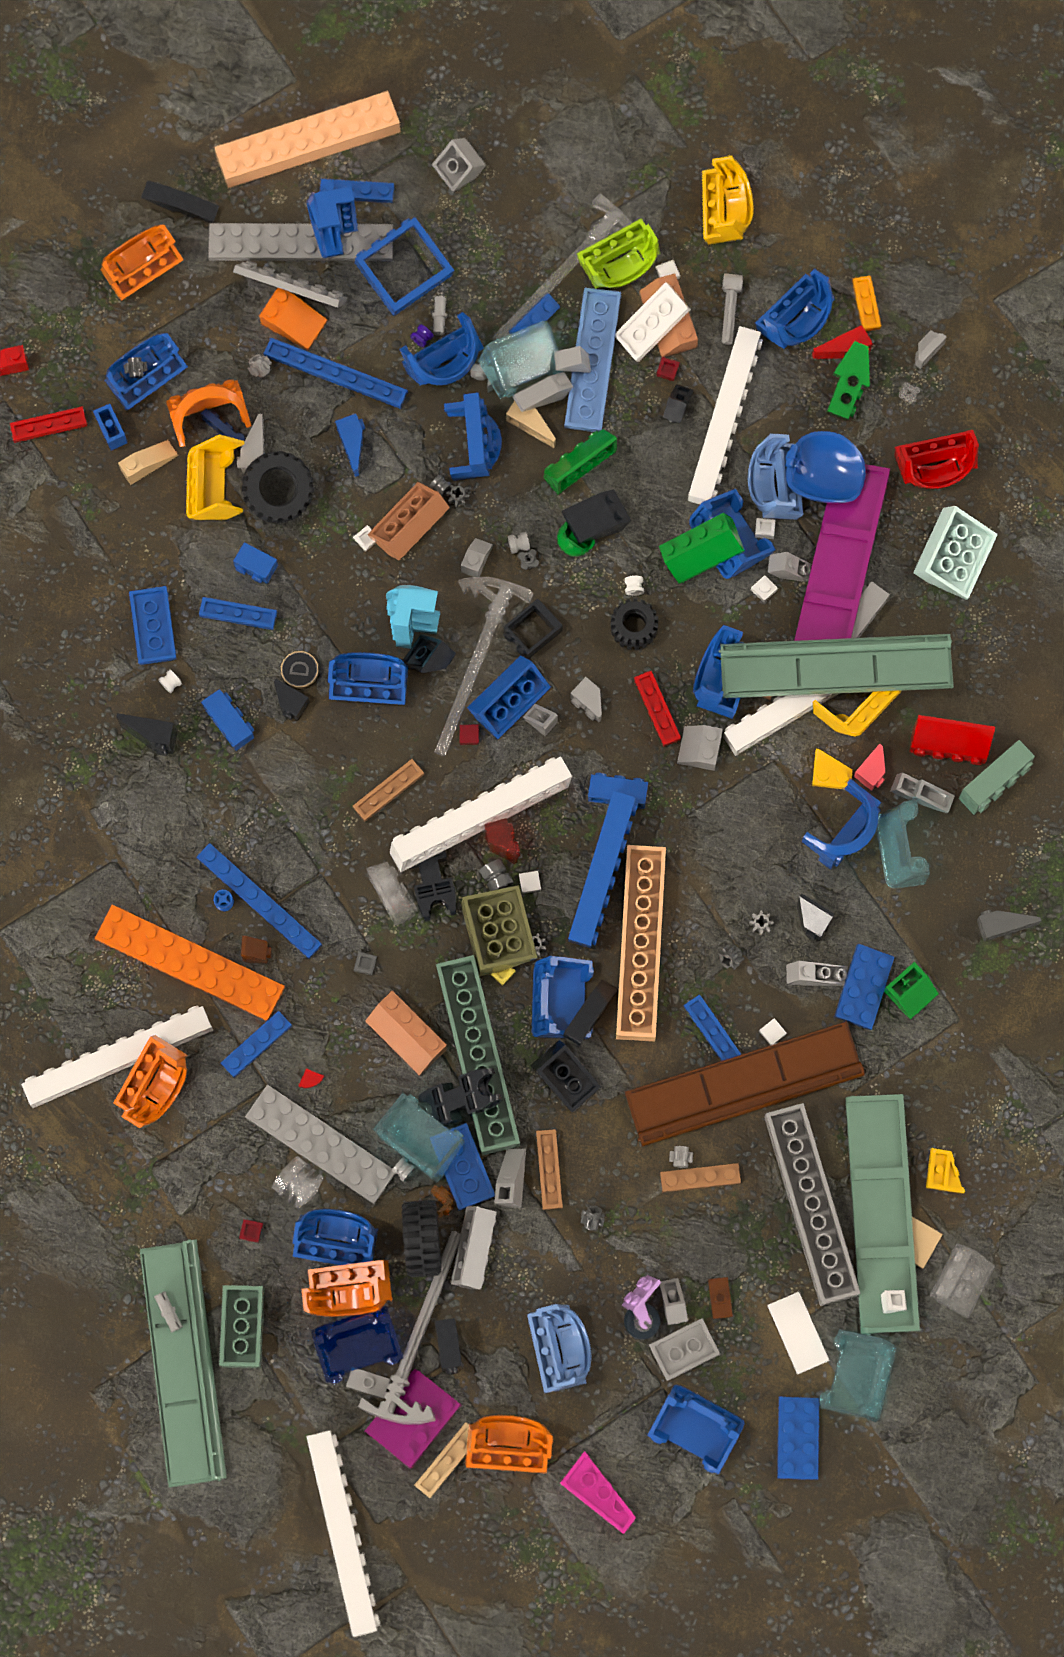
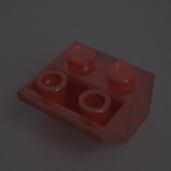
M507 818L484 824L485 836L490 852L513 864L518 863L520 849L518 842L513 841L515 833L512 823H508Z

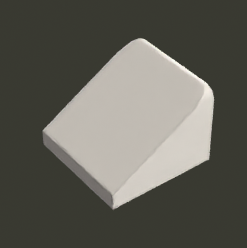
M888 1290L881 1294L883 1313L907 1310L904 1290Z

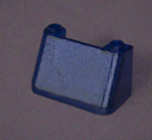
M383 1306L376 1312L346 1317L319 1326L311 1331L327 1383H339L343 1380V1377L346 1375L345 1373L381 1361L394 1365L399 1363L400 1359H403L387 1306Z

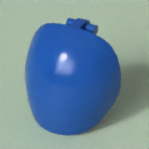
M827 431L812 432L798 440L796 445H791L790 450L787 451L785 466L787 467L786 480L788 486L798 495L822 503L851 502L860 495L866 476L865 462L856 446L841 434Z

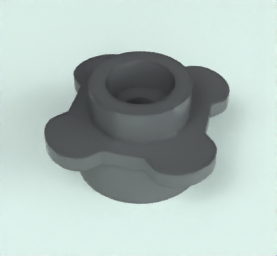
M531 549L529 552L519 553L518 558L521 560L522 569H531L539 565L535 550Z

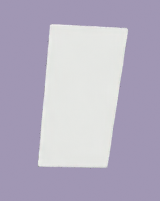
M799 1292L768 1305L797 1374L829 1361Z

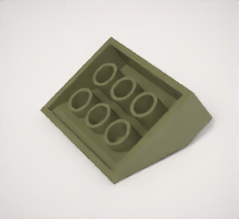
M519 885L462 897L461 907L479 976L497 973L537 959Z

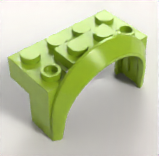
M639 219L577 253V257L595 289L598 287L616 288L629 284L641 277L653 265L657 255L660 254L658 239L650 225H645L643 220ZM631 250L630 252H628L626 255L622 256L621 258H619V259H617V260H615V261H613V262L607 263L608 261H610V260H612V259L618 257L619 255H621V254H623V253H625V252ZM637 250H639V252L641 253V255H642V257L644 258V260L641 259V257H640V255L638 254Z

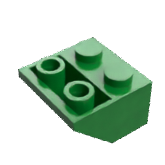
M915 962L884 990V993L910 1020L939 994L929 977Z

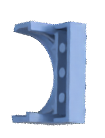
M769 434L756 446L750 460L748 488L751 498L762 512L763 518L797 520L803 515L802 498L788 486L786 480V454L790 450L791 445H796L788 443L790 441L789 435ZM760 463H768V464H772L773 466H766V465H759V464H760ZM775 470H776V478H777L778 497H777V495H776L775 484H774V471H775Z
M559 1304L537 1309V1312L527 1314L544 1393L587 1384L586 1376L591 1365V1348L586 1329L578 1315L570 1309L569 1305ZM571 1324L570 1326L557 1329L558 1326ZM556 1334L558 1336L562 1350L563 1364L560 1357ZM580 1365L579 1367H576V1368L567 1369V1368H570V1367H574V1366Z

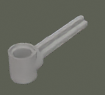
M724 273L722 290L726 293L722 343L726 345L733 343L737 294L742 289L743 275Z

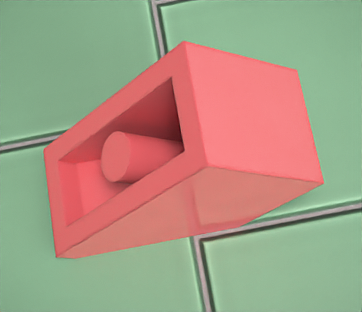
M881 744L876 747L854 775L857 780L871 791L875 786L879 788L885 781L883 778L885 775L884 753Z

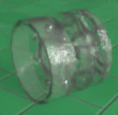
M298 1156L283 1169L272 1185V1189L281 1196L290 1191L291 1194L287 1201L292 1203L296 1200L293 1205L296 1209H300L313 1198L324 1179L320 1174L314 1178L316 1174L314 1169L305 1174L308 1164Z

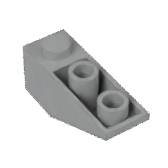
M796 961L786 965L787 984L844 986L848 974V966Z
M526 1149L506 1150L495 1190L494 1203L501 1207L521 1208Z

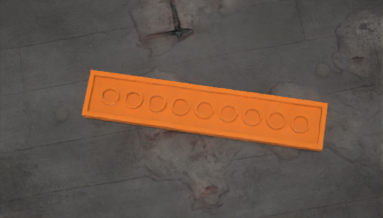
M114 905L109 909L94 938L98 942L265 1021L269 1020L285 989V986Z

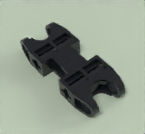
M445 850L409 868H419L423 884L415 885L414 891L418 908L425 922L430 921V910L435 904L445 905L447 910H450L451 916L456 915V896L452 878L442 879L438 863L447 861Z
M494 1068L473 1070L458 1076L459 1087L454 1088L452 1083H441L421 1093L418 1096L419 1102H427L432 1107V1115L425 1122L426 1128L449 1126L462 1121L460 1111L465 1108L468 1114H479L501 1103L503 1100L502 1095H494L488 1089V1083L493 1078V1075H495Z

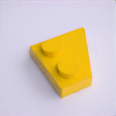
M816 749L812 786L845 789L848 784L847 782L852 779V769L820 749Z
M930 1149L926 1188L964 1194L965 1190L961 1186L958 1177L959 1172L954 1165L955 1160L952 1151Z

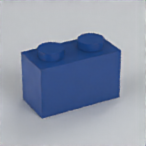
M111 404L93 411L110 450L128 443Z
M245 542L233 560L236 571L244 575L246 573L251 575L252 579L258 583L264 582L268 584L278 567L277 559Z

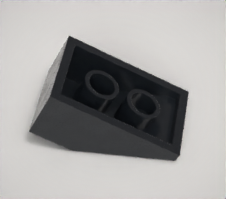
M614 489L598 493L561 512L578 544L619 533L632 521Z
M117 713L116 717L120 726L158 755L167 756L168 754H173L177 738V730L173 722Z
M560 1040L530 1065L572 1113L601 1088L571 1050Z

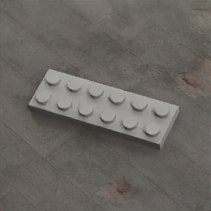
M251 261L235 265L233 271L234 273L334 307L345 305L348 298L343 296V293L340 291L332 290L330 292L325 290V286L319 284L312 286L305 279L298 278V280L291 278L290 274L283 272L277 274L274 273V269L269 267L259 268L257 263Z

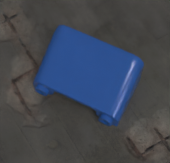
M736 489L703 501L689 519L690 527L693 529L722 513L733 518L745 551L716 565L721 575L726 579L743 572L770 556L776 550L767 538H762L758 541L739 512L743 507V498Z
M549 956L535 963L533 969L532 1034L534 1037L565 1038L563 1036L565 1030L585 1002V982L589 981L594 974L592 961ZM593 1028L590 1031V1033L587 1034L585 1039L591 1038Z
M674 1385L647 1436L651 1437L658 1444L666 1443L668 1440L702 1458L704 1468L708 1472L719 1474L743 1429L744 1421L687 1388Z

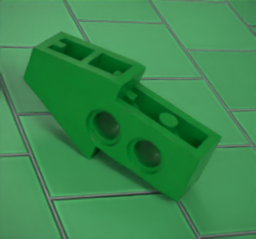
M856 341L851 345L833 373V376L838 377L839 380L826 413L846 421L849 417L853 418L857 408L854 407L856 399L860 400L863 390L860 388H868L870 386L869 346ZM849 377L856 378V386L852 387L848 384ZM843 394H847L850 397L851 401L849 404L842 403L841 396Z

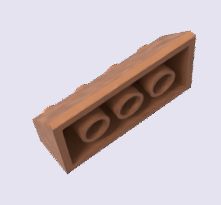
M676 274L657 278L641 289L639 293L643 304L665 282L685 302ZM689 312L657 343L661 357L697 348L698 338Z
M417 482L367 535L388 555L400 560L450 507L439 492Z
M393 991L376 1006L365 1021L419 1076L447 1050V1045Z

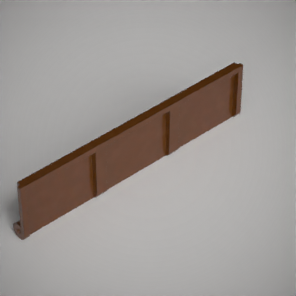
M844 1021L624 1092L639 1137L638 1141L643 1147L865 1076L864 1067L859 1061L848 1023Z

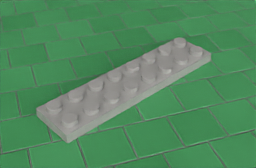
M269 1085L265 1087L245 1116L252 1123L372 1204L376 1203L395 1175L391 1167Z

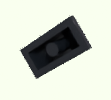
M676 384L668 398L663 417L667 418L670 422L681 423L694 390Z
M275 679L274 684L281 712H283L282 715L289 720L295 719L298 721L310 703L309 698Z

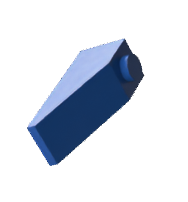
M353 414L336 420L335 423L356 477L359 476L363 430L365 426L362 418L358 419L357 414Z

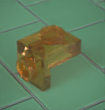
M435 1185L430 1192L443 1204L437 1215L439 1217H442L443 1214L447 1216L454 1208L452 1206L453 1200L448 1196L450 1193L443 1186L438 1188Z

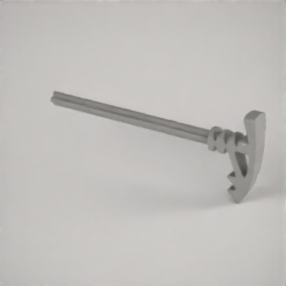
M452 1231L441 1257L442 1272L433 1278L397 1373L390 1377L393 1383H389L386 1387L390 1390L383 1395L386 1401H382L379 1408H376L361 1398L358 1407L363 1411L400 1424L414 1425L436 1420L429 1406H426L423 1412L421 1405L415 1402L411 1408L400 1399V1396L406 1394L403 1388L409 1386L410 1382H408L407 1377L458 1249L460 1233ZM398 1405L406 1411L407 1416L395 1415L396 1406Z

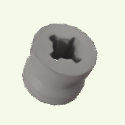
M403 1157L394 1166L392 1172L398 1174L400 1180L404 1182L414 1172L416 1167L410 1165L407 1159Z

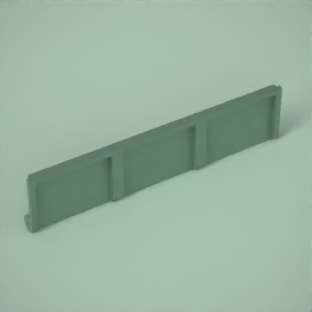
M950 634L720 644L723 698L953 688Z
M903 1094L846 1097L857 1283L860 1291L858 1298L861 1334L869 1336L875 1333L920 1331ZM888 1290H904L907 1310L883 1313L881 1294Z
M188 1239L182 1243L140 1249L169 1487L227 1479L197 1240ZM164 1291L172 1307L175 1306V1313L181 1325H183L182 1328L172 1333L165 1318L161 1316L162 1312L154 1299V1296Z

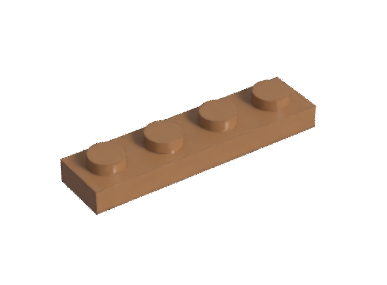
M411 759L353 805L354 810L366 822L424 776V772Z
M556 1129L536 1131L543 1210L562 1209Z
M738 1163L660 1172L662 1193L741 1183Z

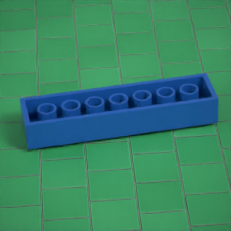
M613 791L569 934L568 942L587 948H591V945H596L599 935L596 929L597 926L601 927L604 919V914L601 912L603 908H607L610 895H607L608 889H613L616 878L613 876L614 871L618 872L621 858H618L620 852L624 853L627 843L624 837L625 834L629 835L632 827V821L629 820L631 816L635 817L638 803L635 802L636 797Z

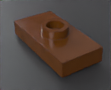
M728 1277L708 1279L713 1319L733 1317Z

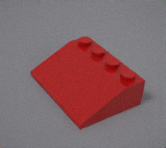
M918 715L912 730L909 752L914 753L916 756L932 755L935 759H944L945 757L951 758L954 762H963L964 760L971 761L970 763L974 765H982V763L985 764L988 758L995 727Z

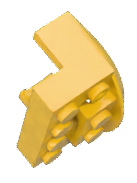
M732 156L712 159L715 169L702 171L704 240L708 244L743 239V233L748 228L753 217V197L749 180L743 168ZM732 187H740L739 189L727 190ZM724 194L726 198V221L724 219Z

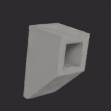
M789 552L770 554L768 573L781 579L808 582L812 564Z
M585 677L571 692V702L577 708L581 707L584 709L588 718L600 722L602 716L600 688Z

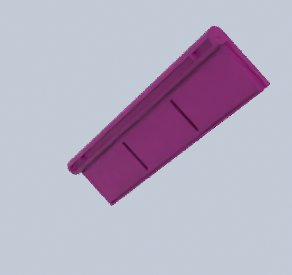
M865 464L866 476L860 495L851 502L826 504L794 641L852 638L890 475L889 468Z

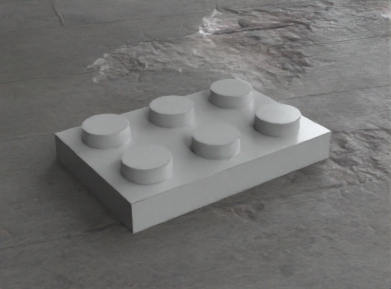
M703 1319L649 1345L666 1381L720 1355Z

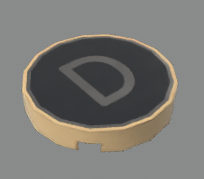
M296 651L287 655L281 665L282 678L290 687L296 689L309 687V685L316 681L319 674L315 658L303 651Z

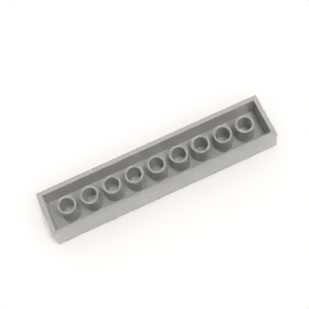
M804 1103L766 1113L764 1116L819 1304L824 1306L856 1297L860 1294Z

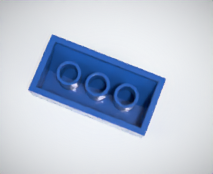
M520 655L467 708L481 725L496 739H499L551 686L533 662Z

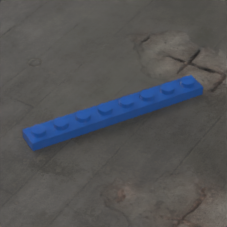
M270 338L264 351V357L267 356L277 362L400 409L408 393L404 388Z
M210 843L197 856L200 862L308 959L322 946L313 935Z

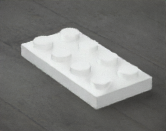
M665 282L615 333V337L630 355L639 362L691 309L674 289Z

